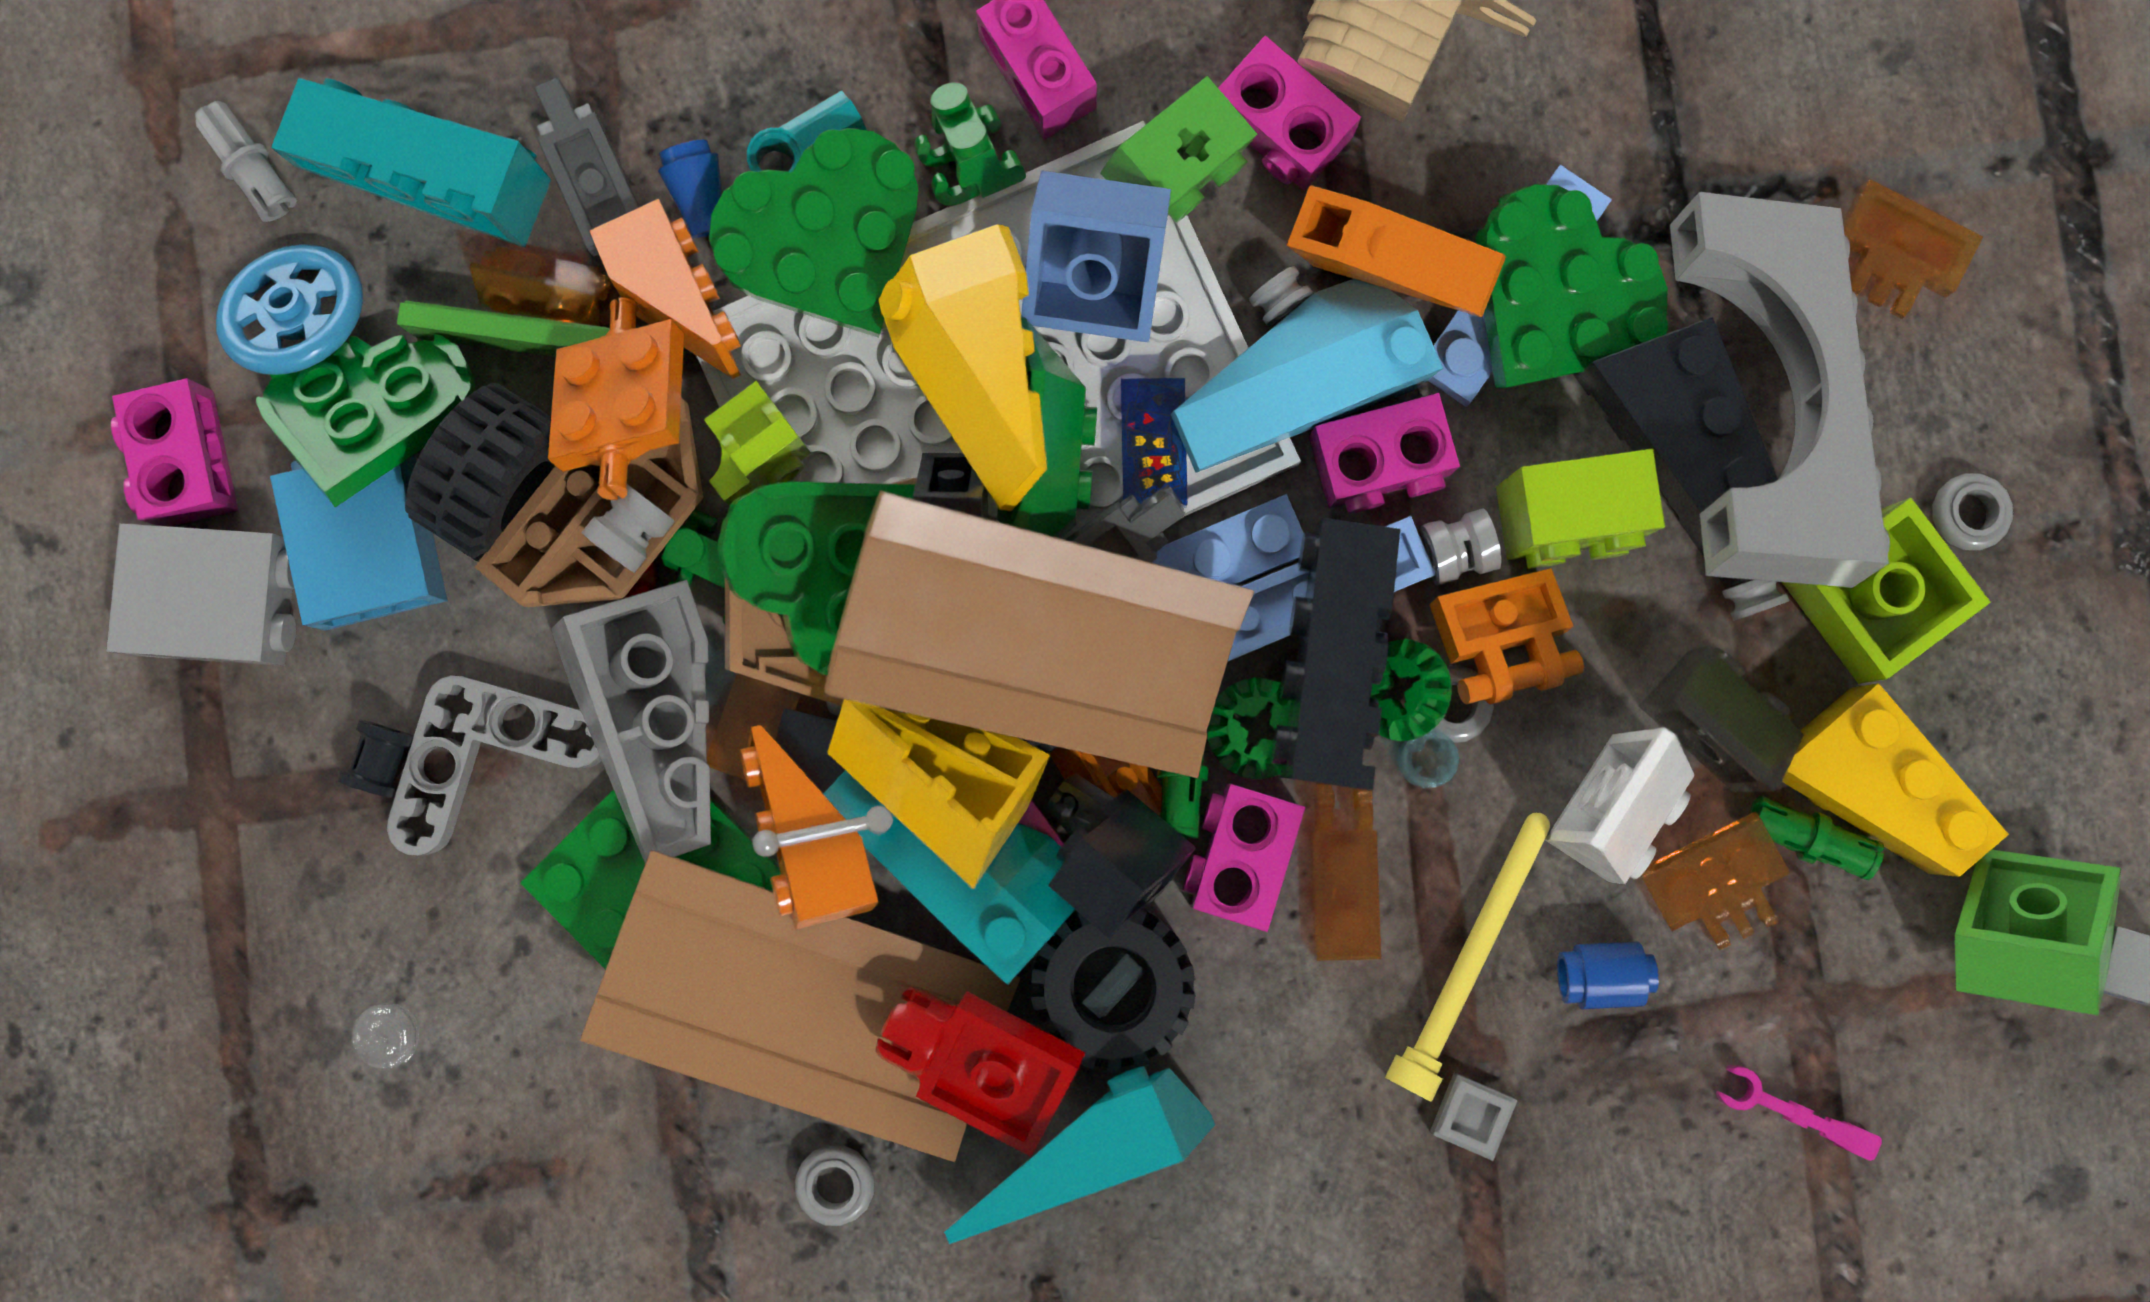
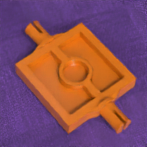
M619 298V303L616 299L611 301L610 329L605 336L556 349L548 460L562 472L588 465L601 466L598 494L608 500H618V496L623 499L627 496V469L631 460H635L649 450L679 443L684 333L672 319L636 328L638 305L629 298Z

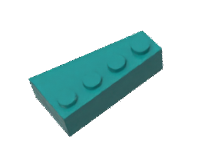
M298 78L271 146L274 151L294 167L523 248L527 245L551 182L550 177L535 161L537 155L523 147L519 141L464 126L450 120L419 113L394 100L383 99L381 102L364 97L355 88L330 78H325L323 84Z

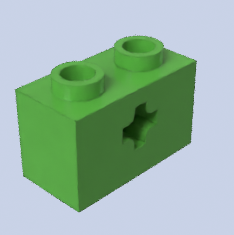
M1206 76L1122 143L1100 174L1106 180L1171 189L1168 215L1178 223L1205 198L1199 191L1202 187L1213 180L1220 188L1247 164L1248 161L1241 153L1257 136V133L1211 79Z

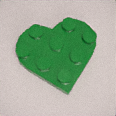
M851 128L843 130L831 129L819 134L815 142L804 150L793 172L767 169L759 172L746 171L740 174L734 183L722 193L711 214L709 241L717 267L726 275L734 288L757 300L879 338L884 323V316L881 313L878 299L885 285L895 277L900 269L917 210L919 187L914 174L915 168L912 159L908 154L901 151L895 143L873 131Z
M1534 184L1500 197L1497 201L1499 204L1489 214L1485 228L1479 229L1476 235V244L1506 256L1484 311L1495 388H1508L1584 372V369L1593 361L1667 333L1668 288L1654 248L1644 243L1636 244L1626 238L1602 237L1595 215L1592 212L1590 199L1586 194L1578 190L1569 191L1559 185Z
M400 335L374 347L358 337L350 336L349 343L344 342L333 354L314 366L288 374H269L272 379L263 391V397L256 398V404L262 418L273 434L336 508L422 450L436 428L451 410L475 391V377L459 347L441 335H434V342L422 340L407 343L404 336Z
M780 482L758 486L748 494L737 497L731 503L728 514L722 522L717 546L722 574L728 581L730 591L734 596L745 600L758 610L782 614L787 640L793 647L797 660L804 665L810 666L820 674L827 676L831 655L862 544L879 493L882 491L913 500L915 484Z

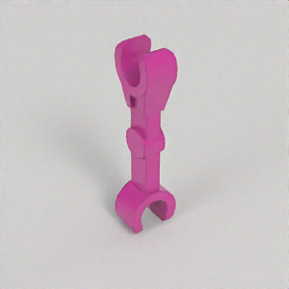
M1729 1065L1726 1067L1727 1071L1744 1077L1747 1082V1091L1744 1096L1738 1099H1733L1724 1093L1716 1091V1097L1724 1105L1736 1110H1748L1758 1103L1782 1114L1783 1119L1806 1129L1809 1126L1818 1130L1819 1135L1842 1149L1870 1161L1876 1158L1882 1143L1881 1137L1846 1121H1839L1829 1117L1823 1119L1814 1115V1111L1791 1100L1787 1103L1763 1092L1762 1083L1753 1071L1739 1065Z

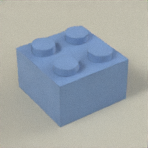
M1041 171L1031 211L1026 274L1029 295L1023 298L1021 318H1026L1032 326L1149 343L1171 189Z

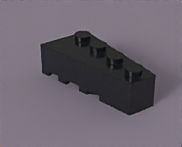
M1713 317L1593 361L1584 369V372H1580L1575 377L1587 395L1592 394L1609 418L1606 421L1620 441L1625 440L1633 452L1653 449L1659 491L1663 493L1679 515L1678 522L1703 557L1700 514L1731 488L1758 487L1778 480ZM1718 577L1725 588L1749 580Z
M1322 518L1315 525L1314 533L1304 532L1298 570L1309 572L1306 596H1295L1289 628L1290 635L1300 636L1296 662L1286 660L1280 691L1281 699L1291 700L1287 726L1277 724L1271 755V763L1282 765L1280 778L1372 791L1374 789L1376 767L1362 765L1364 750H1371L1374 738H1377L1380 732L1382 708H1379L1378 698L1371 697L1372 684L1380 685L1387 665L1388 635L1387 633L1380 632L1381 619L1388 620L1392 612L1401 529Z

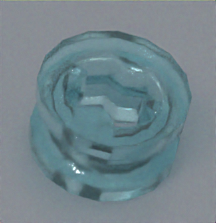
M1432 730L1418 739L1404 741L1399 748L1397 761L1399 770L1407 781L1415 786L1430 788L1441 786L1451 780L1457 772L1459 755L1452 739L1444 733ZM1425 741L1434 742L1437 746L1433 752L1442 751L1444 755L1443 766L1434 767L1431 772V778L1420 775L1419 772L1423 767H1413L1411 759L1413 752L1423 751Z

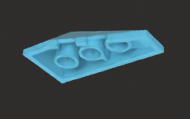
M1352 279L1312 294L1171 413V417L1195 473L1314 429L1317 425L1335 421L1409 393L1444 368L1416 308L1389 289Z

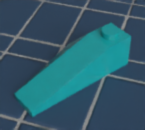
M846 770L823 794L846 820L866 816L868 811L875 806L885 807ZM893 814L892 825L883 834H874L868 829L857 831L862 837L864 847L1007 985L1075 910L1048 886L1063 865L1056 858L1061 846L1050 836L1021 823L1016 825L974 889Z
M1144 1066L1124 1072L1108 1081L1110 1087L1108 1093L944 1232L948 1243H955L1182 1162L1215 1126L1213 1117L1209 1110L1170 1068L1149 1076Z

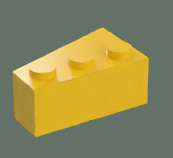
M1879 683L1848 689L1756 767V769L1772 779H1778L1808 797V801L1821 809L1829 810L1860 829L1859 832L1870 839L1883 842L1885 848L1927 874L1960 877L2009 835Z
M844 699L827 752L973 889L1028 809L1050 756L1048 753L1017 737L849 699Z

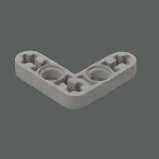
M451 675L438 680L431 686L426 696L389 814L387 832L391 843L397 850L407 855L416 856L439 852L448 844L453 835L481 742L565 767L589 768L600 763L602 760L595 744L591 750L581 749L577 758L572 756L573 745L565 741L547 738V751L540 747L550 732V726L578 731L582 722L586 723L581 711L468 677ZM462 687L465 688L464 699L473 703L470 714H458L452 732L465 733L463 744L452 738L433 737L435 727L449 730L453 710L444 707L446 697L448 695L458 696ZM524 704L534 714L535 727L527 738L515 741L505 733L503 717L512 706ZM553 711L558 713V716L551 725V712ZM586 726V735L591 737L589 729ZM443 747L454 756L456 763L455 771L449 780L436 784L425 775L424 760L433 749ZM416 788L425 793L446 794L444 804L440 802L429 803L426 822L435 826L433 835L420 837L418 842L415 843L416 832L407 828V821L409 817H420L424 812L427 802L426 798H414Z

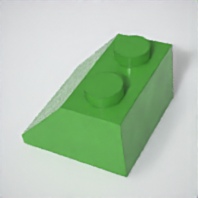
M1990 850L1976 862L1955 932L1956 991L2098 1016L2110 965L2121 868Z

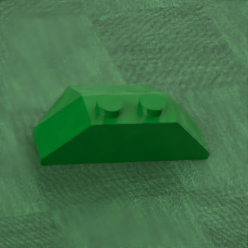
M1021 318L1022 329L1033 331L1035 352L1025 357L1028 390H1033L1039 393L1047 470L1012 511L1000 510L998 507L996 522L1062 538L1076 526L1077 509H1090L1093 471L1080 470L1082 445L1095 446L1098 407L1085 406L1086 387L1026 318Z

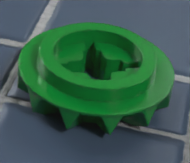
M1405 638L1404 640L1388 642L1386 670L1383 673L1380 685L1372 684L1371 697L1378 698L1379 708H1382L1379 735L1395 741L1415 740L1431 732L1445 716L1452 693L1450 673L1442 657L1430 646ZM1394 671L1399 678L1419 680L1412 683L1413 687L1405 691V708H1403L1402 703L1398 700H1384L1381 698L1387 695L1386 691L1394 687L1392 677L1395 675Z
M1256 677L1245 679L1230 685L1217 697L1207 728V738L1216 759L1230 772L1248 779H1267L1281 773L1282 765L1271 763L1273 740L1261 739L1256 746L1251 747L1249 754L1244 753L1248 744L1246 742L1248 731L1240 726L1241 722L1232 718L1234 714L1240 717L1255 718L1260 710L1263 711L1267 703H1269L1272 707L1268 713L1270 715L1268 726L1273 730L1276 729L1277 724L1287 726L1291 700L1280 698L1281 682Z

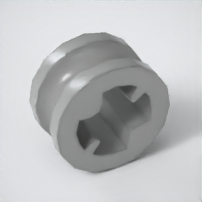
M1291 266L1271 278L1249 298V302L1253 307L1261 306L1264 309L1265 316L1262 320L1267 326L1276 323L1290 314L1313 293L1309 285L1301 286L1297 282L1299 271L1295 266Z
M1751 580L1722 591L1724 598H1729L1735 603V610L1731 613L1733 621L1788 602L1787 593L1783 594L1777 590V581Z

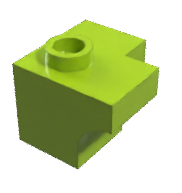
M757 381L753 382L704 419L718 438L722 450L720 466L709 482L729 506L737 497L748 494L758 486L790 482L804 469L805 465L801 460L811 454Z

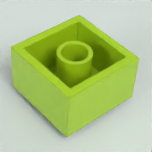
M1653 449L1524 466L1496 486L1507 560L1526 558L1527 568L1566 563V558L1581 555L1580 550L1589 549L1590 560L1627 555L1629 550L1645 547L1646 536L1665 528Z
M1912 498L1881 508L1883 525L1888 531L1890 539L1889 564L1853 588L1782 582L1858 684L1887 680L1991 603Z

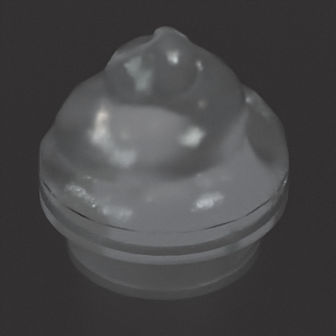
M382 1003L368 1008L356 1019L352 1030V1044L357 1055L366 1064L380 1069L392 1068L406 1062L415 1052L419 1042V1027L415 1017L409 1010L394 1003Z

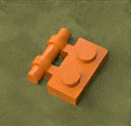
M1552 568L1438 596L1429 604L1450 664L1474 658L1478 675L1458 681V693L1464 704L1485 700L1488 704L1510 700L1515 691L1534 686L1541 691L1562 686L1565 678L1582 674L1584 671V662L1581 654L1577 650L1559 654L1553 638L1564 635L1574 626ZM1525 645L1529 661L1508 667L1502 650Z

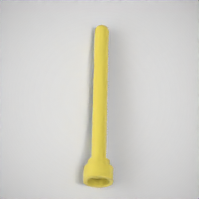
M1536 812L1526 818L1414 1049L1407 1046L1402 1057L1395 1055L1385 1076L1386 1079L1432 1102L1443 1078L1437 1076L1442 1067V1063L1437 1061L1550 830V821L1546 815Z

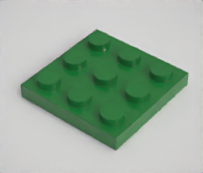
M614 789L520 882L605 970L645 866L641 852ZM710 796L711 844L678 855L675 858L773 891L771 877L781 875L779 864L771 856L757 854L753 848V838Z

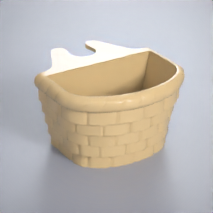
M1313 0L1314 3L1307 15V20L1310 24L1302 39L1305 46L1298 58V63L1323 84L1403 123L1456 14L1478 19L1523 37H1527L1530 31L1526 26L1534 27L1537 20L1506 0ZM1493 10L1498 11V12H1500V13H1502V14H1504V15H1506V16L1512 18L1513 20H1511V19H1509V18H1507V17H1504V16H1502V15H1500V14L1494 12Z

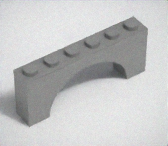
M1699 192L1670 224L1676 281L1704 287L1721 295L1745 312L1758 325L1782 361L1790 382L1795 405V436L1788 462L1778 480L1758 487L1731 488L1700 514L1706 576L1853 588L1889 564L1890 539L1888 531L1883 525L1879 495L1881 474L1875 465L1871 435L1873 414L1867 405L1863 376L1865 355L1859 346L1856 323L1858 302L1851 286L1848 264L1850 243L1848 237L1844 234L1841 208Z

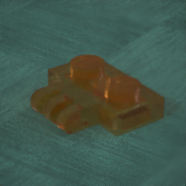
M1871 179L1860 187L1843 220L1844 234L1849 239L1850 249L1861 254L1850 276L1852 291L1858 296L1867 285L1870 276L1876 278L1877 280L1868 296L1867 302L1881 307L1894 287L1899 292L1891 306L1890 314L1900 319H1903L1908 314L1922 286L1945 298L1956 292L1983 239V236Z
M1755 811L1650 863L1641 877L1671 931L1702 918L1718 949L1723 950L1731 946V942L1726 929L1721 923L1732 918L1742 938L1745 939L1755 934L1744 914L1745 911L1755 907L1758 918L1767 928L1779 922L1761 888L1791 873L1761 818Z

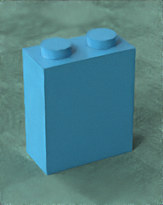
M414 455L336 508L297 461H293L290 464L292 471L270 476L303 626L326 631L448 601L433 533L411 520L405 511L406 493L410 477L417 462Z

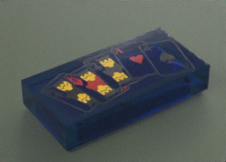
M1185 378L1121 379L1122 501L1133 494L1141 504L1144 500L1169 484L1185 505L1184 508H1187V452L1171 417V413L1185 402Z

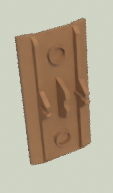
M880 491L868 523L831 655L824 692L835 697L1198 778L1207 739L1206 731L1236 632L1241 627L1255 591Z
M651 849L580 1041L955 1162L967 1123L915 1097L919 1090V1078L882 1060L875 1052L877 1039L880 1038L891 1044L890 1040L881 1036L882 1028L891 1010L897 1004L908 1003L901 999L902 993L908 987L920 988L944 1000L949 1005H957L961 1002L966 991L1007 1012L1021 977L1016 975L1007 985L986 964L850 917L795 930L791 914L779 915L773 891Z

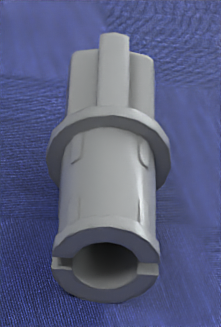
M214 101L208 106H203L195 113L196 126L223 162L220 168L222 174L226 179H234L257 211L260 219L264 222H269L287 214L289 210L282 202H285L288 207H294L297 199L288 190L268 162L269 153L265 146L260 143L254 144L227 104L221 101Z

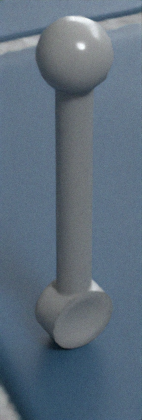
M875 806L863 817L775 834L770 830H762L754 836L753 848L761 856H771L778 851L779 847L866 829L874 834H883L891 827L893 816L886 807Z

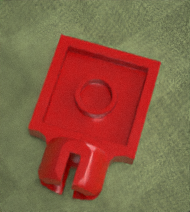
M908 987L901 995V999L908 1003L897 1004L891 1010L882 1028L881 1036L890 1040L891 1044L878 1038L875 1052L882 1060L919 1078V1090L915 1097L1032 1157L1074 1078L1085 1052L966 991L961 1002L957 1005H949L944 1000L920 988Z

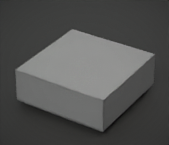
M1454 1072L1430 1133L1493 1161L1517 1100Z

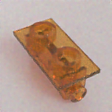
M498 246L495 251L486 249L482 255L481 264L471 262L470 271L479 303L482 306L490 307L502 314L514 315L518 313L547 320L603 327L597 299L604 301L607 299L611 280L609 276L600 274L599 267L556 259L550 276L545 277L541 276L546 265L544 256L508 249L504 246Z

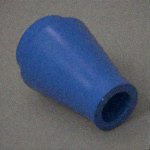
M707 140L689 141L661 151L659 156L663 167L658 169V173L687 223L693 239L709 236L711 214L722 195L718 154L711 153Z

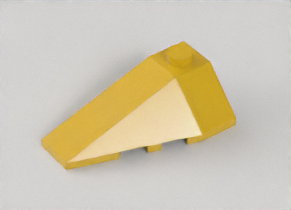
M996 224L910 255L895 277L885 285L878 301L896 352L999 509L1012 511L1047 470L1040 396L1039 393L1028 390L1025 357L1035 352L1033 331L1022 329L1019 300L1029 295L1027 274L1009 227Z

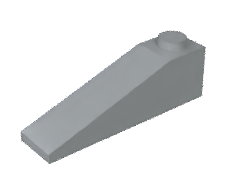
M687 580L564 616L551 628L572 692L644 862L646 863L651 849L676 857L711 844L710 767L707 765L706 724L709 723V701H706L705 664L708 663V639Z

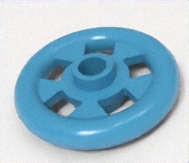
M300 244L270 251L245 266L225 289L216 315L218 340L225 353L234 362L256 373L271 375L288 374L314 366L333 354L354 330L363 305V288L360 277L354 266L345 257L326 247ZM301 270H316L319 273L314 282L309 284L304 280L296 279ZM273 281L276 283L263 294L259 301L252 299L268 282ZM337 296L332 314L322 315L321 298ZM258 319L265 331L249 341L244 334L243 327ZM306 337V340L298 344L282 348V338L294 341Z

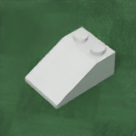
M1666 728L1612 734L1545 841L1608 882L1626 884L1629 877L1633 879L1639 878L1655 856L1656 847L1651 845L1657 833L1664 823L1670 826L1681 816L1691 798V794L1685 790L1695 775L1676 735Z

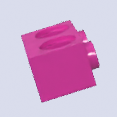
M993 0L976 10L980 40L1043 140L1097 109V83L1044 0Z
M1266 35L1218 88L1256 131L1257 136L1251 141L1250 145L1264 156L1262 163L1269 173L1286 185L1294 182L1303 191L1309 188L1353 138L1361 119L1360 115ZM1251 89H1260L1270 95L1273 104L1264 109H1255L1248 106L1241 95ZM1297 129L1310 130L1317 135L1321 145L1312 150L1300 149L1292 143L1289 134Z
M186 378L112 396L116 416L111 420V432L117 447L124 453L129 476L124 480V494L130 509L137 514L138 520L157 526L172 527L239 511L213 390ZM170 412L172 418L170 429L164 436L157 438L156 424L162 415ZM182 472L185 480L184 488L178 497L171 500L168 494L169 483L175 475Z
M1439 393L1317 425L1309 436L1328 508L1346 505L1348 514L1385 504L1383 494L1407 488L1409 497H1417L1441 490L1446 487L1444 478L1449 477L1460 467ZM1407 435H1416L1424 439L1430 448L1429 462L1415 464L1408 461L1401 452V438ZM1348 451L1362 454L1370 466L1369 477L1361 481L1347 478L1339 468V455Z
M1226 784L1223 796L1212 793L1201 827L1202 830L1211 832L1204 857L1193 854L1182 891L1193 894L1189 906L1204 913L1268 932L1305 807L1233 784ZM1248 805L1259 808L1267 820L1265 834L1253 843L1242 842L1233 831V818L1238 810ZM1226 868H1239L1248 879L1247 894L1241 901L1234 904L1220 902L1215 896L1213 887L1216 876Z

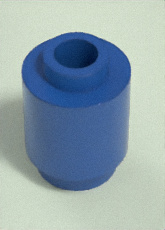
M1638 941L1576 944L1573 951L1560 952L1558 955L1557 978L1561 999L1564 1004L1577 1003L1582 1010L1642 1007L1647 1004L1649 993H1656L1658 990L1659 975L1656 959L1653 954H1645L1643 946Z

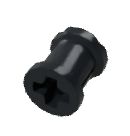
M359 719L356 730L361 736L349 770L341 772L338 782L371 794L388 798L395 797L397 787L393 784L404 749L405 747H411L414 736L385 725Z

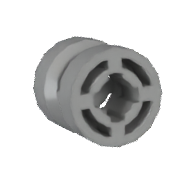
M627 485V496L623 499L618 496V500H611L613 508L610 512L607 511L603 516L593 517L581 533L620 564L635 573L647 558L646 547L650 544L648 542L650 538L664 537L675 520Z
M1484 508L1463 514L1459 522L1447 524L1442 520L1420 526V538L1436 574L1431 578L1437 586L1458 580L1463 572L1473 570L1478 574H1484L1501 568V551L1493 522Z

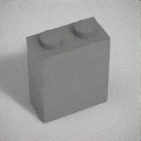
M119 523L106 652L142 657L285 666L286 652L292 649L295 642L296 624L293 615L290 614L291 595L294 584L284 538L273 533Z

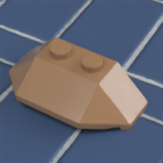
M681 398L679 443L649 450L635 460H631L628 464L627 485L675 520L664 537L650 538L648 541L650 544L646 547L647 558L635 573L620 564L581 533L593 517L603 516L613 508L611 500L605 499L598 494L601 466L588 465L564 472L555 466L496 539L488 553L484 554L474 568L523 607L623 599L703 499L688 403Z

